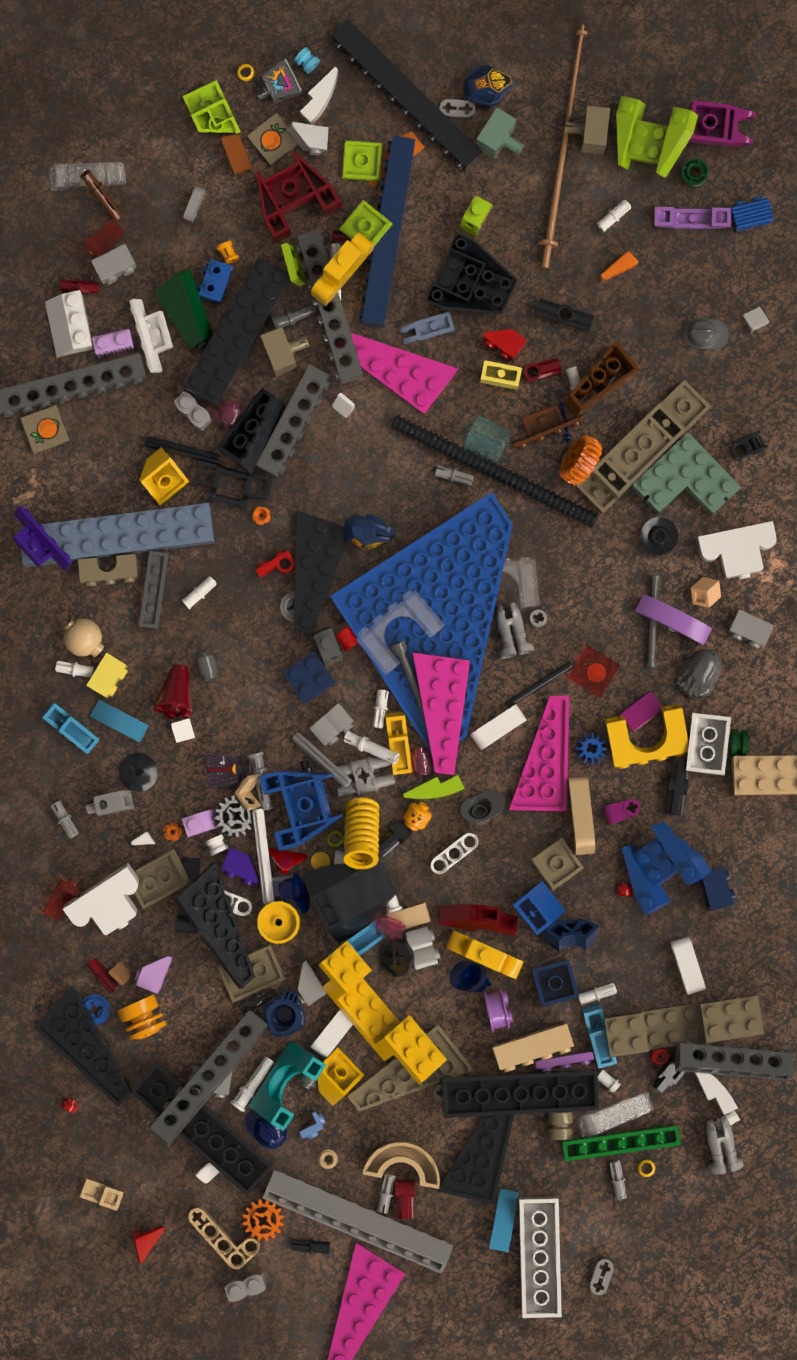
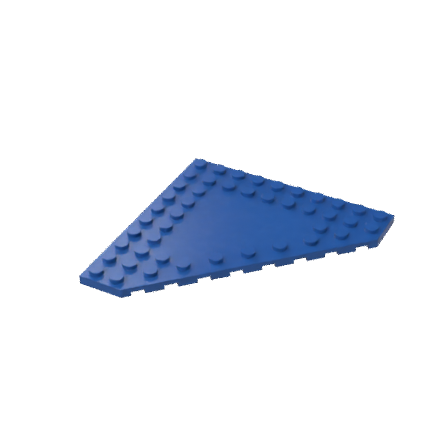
M492 492L330 596L429 751L430 744L424 716L401 661L392 652L390 646L397 642L405 641L407 646L406 656L417 682L412 653L470 660L459 742L466 738L513 527L512 522Z

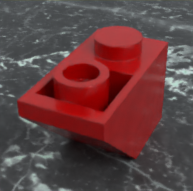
M513 329L485 332L482 338L484 340L483 343L487 347L497 349L500 352L499 355L507 361L509 359L513 361L527 343V340Z

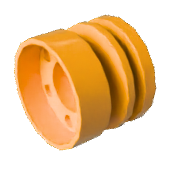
M154 994L117 1010L121 1022L131 1021L132 1023L125 1031L128 1032L134 1029L136 1032L128 1036L129 1041L146 1038L159 1032L163 1026L167 1025L166 1020L159 1023L156 1022L157 1018L163 1016L162 1013L154 1015L152 1013L159 1006Z

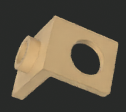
M260 774L244 778L235 792V795L247 810L261 807V804L251 793V790L260 780ZM245 797L251 799L253 804H249Z

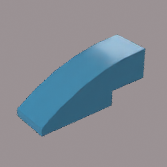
M98 700L90 717L139 743L149 725L101 700Z
M53 701L40 715L86 754L100 740Z
M375 920L347 941L360 956L385 938L386 934ZM333 950L331 953H329V954L326 955L325 957L327 958V957H328L330 954H332L335 950Z
M600 1003L581 1008L598 1068L617 1064L616 1057L610 1058L604 1022L605 1017Z
M500 1188L489 1249L503 1252L509 1251L519 1192Z

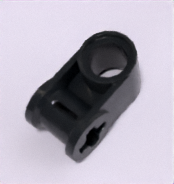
M757 431L736 442L730 449L732 459L741 461L766 450L768 446L764 444L760 436L761 432ZM735 448H743L744 455H738Z

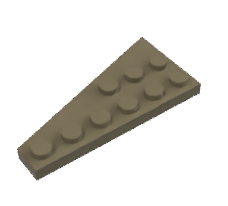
M438 1024L426 1035L447 1060L426 1080L418 1084L399 1060L395 1058L347 1097L360 1112L441 1082V1077L459 1076L474 1071V1069Z

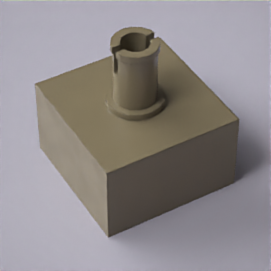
M587 106L583 123L566 121L565 133L581 134L583 137L581 152L604 155L610 108Z
M282 327L260 335L276 377L297 369L293 356L294 352L309 347L306 336L291 342L287 341Z

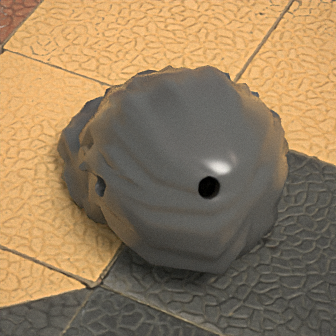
M701 649L677 668L675 684L678 685V690L682 691L683 695H687L689 699L695 700L710 696L714 690V684L716 681H719L718 678L722 671V661L717 652L711 649Z

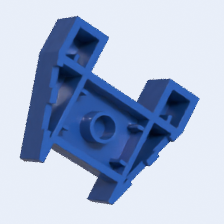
M280 770L259 776L264 795L282 790L290 819V828L274 832L279 851L306 843L345 816L344 814L332 816L322 779L333 777V773Z
M665 822L651 826L657 837L640 850L636 844L622 848L635 898L645 915L658 911L670 902L661 884L679 872L686 885L700 881L712 872L703 856L698 851H694L689 847V843L684 839H680Z

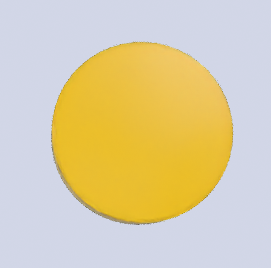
M317 852L311 858V865L314 869L330 865V858L324 852Z

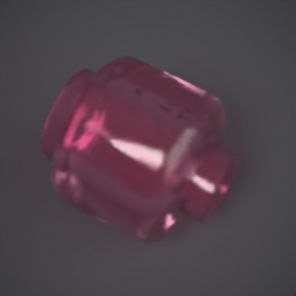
M226 400L225 403L220 405L218 421L223 424L224 428L231 429L244 412L240 402Z

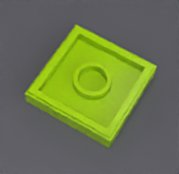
M345 140L342 179L380 182L383 143Z
M362 200L339 230L351 240L360 232L375 246L393 224L366 201Z
M288 243L282 244L281 247L291 282L298 286L306 285L297 249Z

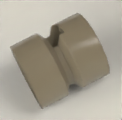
M549 1112L548 1123L551 1124V1127L548 1128V1139L572 1140L573 1128L569 1125L573 1123V1112Z

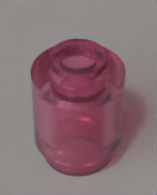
M425 747L415 748L414 752L410 753L415 776L431 774L430 769H432L429 750L425 751Z
M384 915L378 918L376 928H378L377 932L392 939H401L406 925L402 924L400 920Z

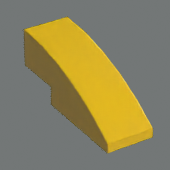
M403 711L385 714L390 750L400 754L395 765L392 764L393 775L412 773L405 713Z

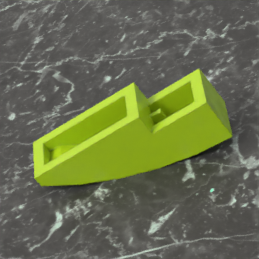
M458 775L443 783H440L438 777L404 793L403 796L407 799H434L455 794L465 788Z

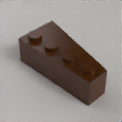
M616 340L569 394L565 404L577 418L633 380L640 369Z

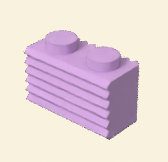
M130 329L92 337L95 353L98 358L123 353V351L130 352V350L134 351L135 349Z

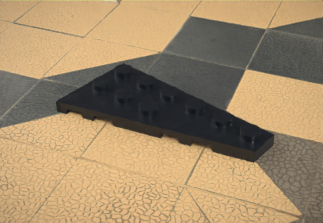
M298 510L294 630L312 636L348 539L344 535L343 526Z
M212 862L174 898V901L238 989H243L255 977L249 956L244 951L242 945L244 942L242 936H239L236 927L238 924L229 898L225 895L223 880L218 875L217 863Z
M72 985L34 1028L119 1107L131 1094L132 1090L77 989Z
M514 1114L481 1117L437 1190L438 1192L490 1204L495 1203Z

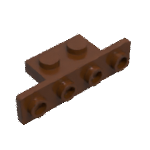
M557 404L522 417L528 436L512 442V447L521 449L528 446L527 442L532 440L538 442L545 439V435L549 433L555 435L563 432V428L569 425L571 428L581 424V420H584V417L580 415L577 418L572 417L564 421Z

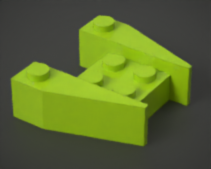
M621 96L616 113L618 165L626 170L629 169L631 160L657 165L656 173L666 178L692 137L698 115L692 110L673 107L669 126L642 121L646 104L639 99Z

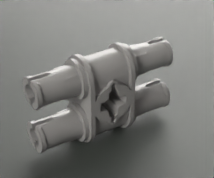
M367 756V758L356 761L350 760L349 764L338 766L347 776L352 775L355 778L353 783L346 788L342 785L337 786L339 797L352 794L360 796L363 793L377 792L379 788L394 785L393 773L378 777L373 775L374 769L390 766L391 763L379 757L371 758ZM361 768L370 775V777H367V784L363 782V779L358 778V775H361Z

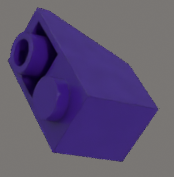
M230 848L221 868L225 870L224 875L231 878L239 876L243 878L241 882L250 886L253 883L258 884L259 879L249 855Z

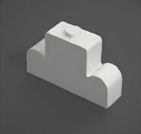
M773 521L700 536L697 537L696 541L700 557L703 561L712 562L719 556L724 578L739 577V580L750 578V574L763 570L760 549L768 550L772 548L776 543V533Z
M127 863L64 904L63 910L76 926L86 925L90 917H92L104 935H108L117 928L121 930L129 924V920L136 916L137 908L128 895L136 892L139 878L129 863Z

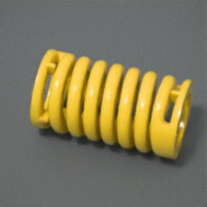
M354 798L345 804L343 860L351 868L368 869L375 866L379 860V804L369 798Z

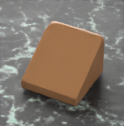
M121 962L109 971V974L121 986L125 985L133 976V973Z

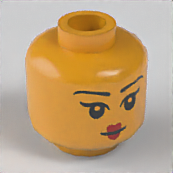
M421 801L419 803H411L403 815L404 824L414 831L424 829L432 817L431 812L428 810L430 807Z

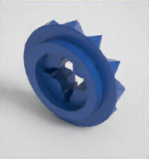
M93 994L83 999L88 1011L92 1009V1002L96 1007H103L98 1011V1018L94 1013H90L96 1025H100L107 1020L110 1014V1005L104 997Z

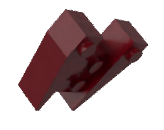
M296 152L292 153L295 163L263 180L260 172H256L265 224L275 244L292 235L284 215L316 199L325 217L342 208L341 201L333 186Z

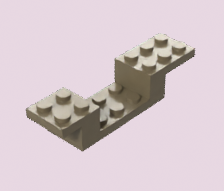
M684 380L649 412L596 465L589 477L577 485L576 488L604 514L711 406Z
M758 995L604 1018L610 1058L678 1046L683 1041L710 1043L764 1034Z

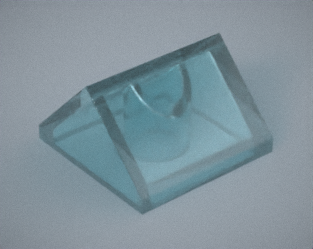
M479 415L463 446L466 450L470 449V452H476V455L480 454L482 458L486 457V460H492V463H498L513 432Z

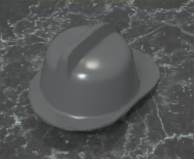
M694 319L684 327L683 336L687 345L692 348L719 349L728 341L729 332L726 325L720 320Z
M497 790L484 791L466 799L462 803L461 815L468 822L484 825L491 818L502 812L506 803L505 797Z

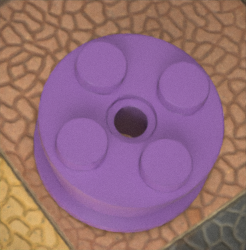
M499 987V991L486 993L483 991L485 1008L492 1033H494L495 1029L503 1027L510 1029L513 1019L511 1010L506 1009V1005H508L506 991L502 992L501 987Z

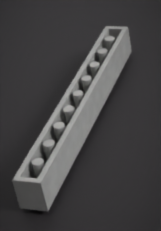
M273 1171L263 1195L265 1200L441 1274L447 1265L453 1245L448 1244L444 1240L436 1239L427 1233L396 1222L392 1218L384 1217L373 1210L365 1209L354 1202H349L337 1195L327 1193L321 1188L313 1187L302 1180L287 1176L283 1172Z

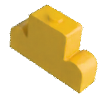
M360 232L354 236L351 242L347 240L324 267L323 276L312 287L311 295L326 306L373 251L374 244Z
M455 930L452 931L445 947L514 979H517L524 961Z

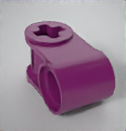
M629 799L602 808L608 825L637 815L640 812L641 806L637 800ZM630 802L633 805H637L635 813L627 811Z

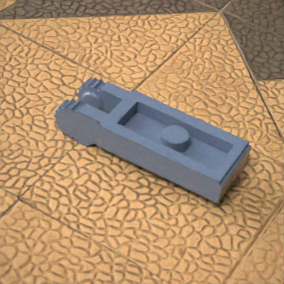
M450 312L422 319L399 328L400 333H407L414 329L416 332L415 336L403 339V344L419 342L455 331Z

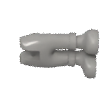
M515 602L509 603L511 618H505L502 604L496 605V622L501 635V641L504 643L503 649L499 652L500 659L511 658L517 654L513 644L510 625L513 627L515 640H517L518 654L524 655L534 652V646L525 639L526 634L524 632L522 616Z
M726 1117L720 1118L722 1129L717 1131L714 1121H707V1140L712 1153V1160H714V1162L708 1165V1172L710 1174L726 1173L721 1142L724 1145L728 1170L734 1172L744 1166L743 1159L736 1157L734 1136L731 1125Z

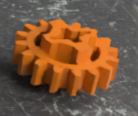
M259 1199L258 1204L254 1201L251 1202L252 1208L246 1207L249 1213L243 1214L247 1221H244L242 1224L248 1225L245 1232L251 1231V1238L256 1235L258 1236V1241L262 1237L265 1238V1241H268L269 1236L273 1239L276 1238L275 1232L281 1233V1229L278 1227L284 1226V1222L280 1221V1219L284 1218V1215H279L282 1208L276 1209V1204L273 1203L271 1205L268 1200L263 1203L262 1199ZM260 1207H267L266 1211L259 1212L256 1210ZM273 1212L276 1215V1224L274 1221H272L271 1215ZM251 1216L255 1219L256 1225L254 1228L251 1225ZM259 1216L262 1218L264 1216H267V1222L269 1223L264 1222L263 1224H260L259 1222L261 1219L259 1218ZM266 1228H268L269 1230H271V1231L266 1232V1233H261V1232H260L261 1229H266Z

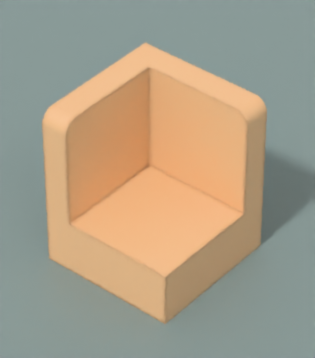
M702 577L691 587L692 603L708 608L721 597L719 580Z

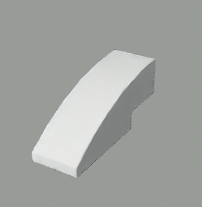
M336 67L308 92V98L311 101L300 111V116L307 124L313 125L327 107L336 86L338 69Z
M695 1073L706 1099L711 1100L715 1098L723 1115L738 1109L726 1088L712 1074Z

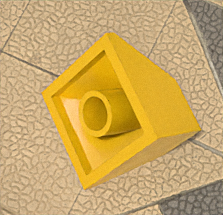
M162 447L146 459L139 479L160 506L189 482Z
M338 1047L324 1060L323 1063L326 1066L317 1079L319 1092L332 1106L341 1100L364 1076Z

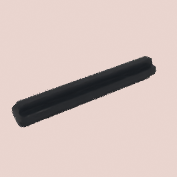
M147 436L145 446L158 450L162 447L165 452L217 464L219 461V454L150 436Z

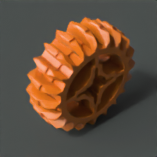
M588 435L578 438L568 448L565 457L562 459L559 470L560 477L573 485H579L581 482H584L600 460L599 457L602 454L601 443Z

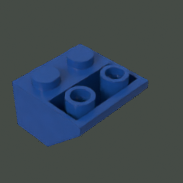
M543 881L512 904L535 935L541 933L566 912Z

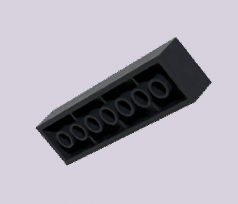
M258 256L183 386L184 392L218 410L268 323L270 316H272L291 282L288 272Z
M157 1062L134 1087L131 1093L159 1117L163 1113L162 1108L168 1101L172 1102L176 1097V1091L181 1086L185 1087V1085L161 1063ZM180 1103L177 1106L179 1110H185L188 1107L185 1103ZM207 1104L201 1107L179 1133L181 1138L246 1196L274 1165ZM167 1118L164 1122L167 1125H173L175 1120Z
M586 1069L441 1077L442 1116L444 1118L599 1110L598 1071Z

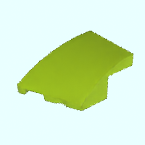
M217 80L182 96L199 132H241Z

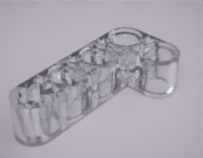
M125 163L55 164L48 170L51 191H63L69 186H87L80 178V175L86 170H90L97 181L101 182L103 186L126 184Z
M646 1091L596 1112L576 1117L574 1121L580 1137H590L653 1111L654 1108Z

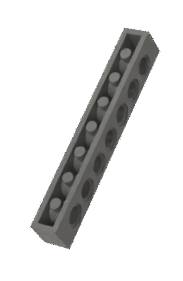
M319 230L297 236L298 242L295 243L298 254L302 253L304 259L301 261L303 272L307 271L309 278L306 279L309 290L323 276V273L319 276L312 273L315 268L323 270L329 263ZM310 250H315L317 255L310 258L307 256V253ZM337 292L328 303L334 306L330 312L323 309L325 305L315 297H311L314 308H319L320 314L317 315L320 326L324 325L325 332L322 333L325 344L329 343L331 348L328 351L330 361H335L336 368L333 370L336 380L340 379L341 384L363 378V372L339 293ZM337 322L339 327L332 330L329 328V324ZM337 340L345 342L341 348H337L334 343ZM342 358L350 360L347 366H343L339 362Z
M141 354L0 389V416L9 418L19 411L21 413H28L33 411L32 408L35 407L47 408L54 402L59 404L69 402V398L77 397V399L88 397V394L92 392L101 394L106 392L108 388L120 389L125 387L127 383L144 382L143 379H146L147 376ZM124 368L131 370L127 377H123L120 374ZM105 373L112 374L111 380L107 382L102 380V376ZM86 378L94 380L91 386L84 385ZM70 382L75 384V388L72 391L65 390L66 384ZM49 388H56L57 391L55 395H47V390ZM32 392L38 393V397L34 401L28 399L29 394ZM18 397L19 403L15 406L10 405L11 398Z
M249 1010L247 1014L243 1013L238 1018L236 1027L234 1029L231 1027L226 1032L225 1040L222 1043L218 1042L212 1049L213 1054L209 1058L205 1057L199 1065L201 1068L197 1073L195 1071L192 1072L187 1079L188 1083L185 1087L181 1086L176 1091L174 1100L172 1102L168 1101L162 1108L163 1113L159 1117L155 1116L150 1122V1133L167 1147L266 1032L268 1024ZM245 1029L248 1030L250 1034L244 1037L241 1036L239 1032ZM235 1044L238 1048L235 1051H230L227 1049V1046ZM223 1059L225 1064L218 1066L215 1064V1061ZM206 1073H209L213 1076V1078L209 1081H206L202 1078V1076ZM193 1088H198L200 1090V1093L198 1095H192L190 1094V1090ZM180 1103L188 1105L185 1110H179L177 1106ZM167 1118H173L175 1123L167 1125L164 1121Z

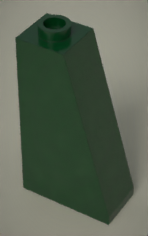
M186 269L176 273L155 293L190 350L195 348L202 349L208 345V341L212 338L213 333L190 269Z

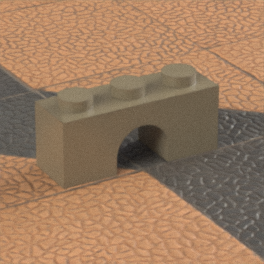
M136 554L116 556V567L110 572H104L100 569L98 558L79 559L80 583L85 584V587L97 586L96 583L104 582V585L116 584L115 581L123 580V583L135 582L134 579H139Z

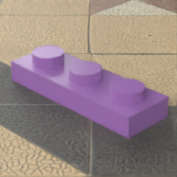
M586 1051L534 1061L536 1069L545 1072L552 1070L553 1066L558 1065L562 1069L571 1067V1063L576 1062L579 1065L590 1064V1060H593L594 1056L593 1051Z

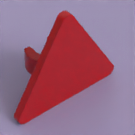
M268 848L269 856L276 863V869L280 870L281 875L288 874L290 867L308 857L307 854Z
M163 1226L144 1234L136 1230L131 1235L134 1238L133 1243L135 1244L140 1264L143 1263L165 1230Z

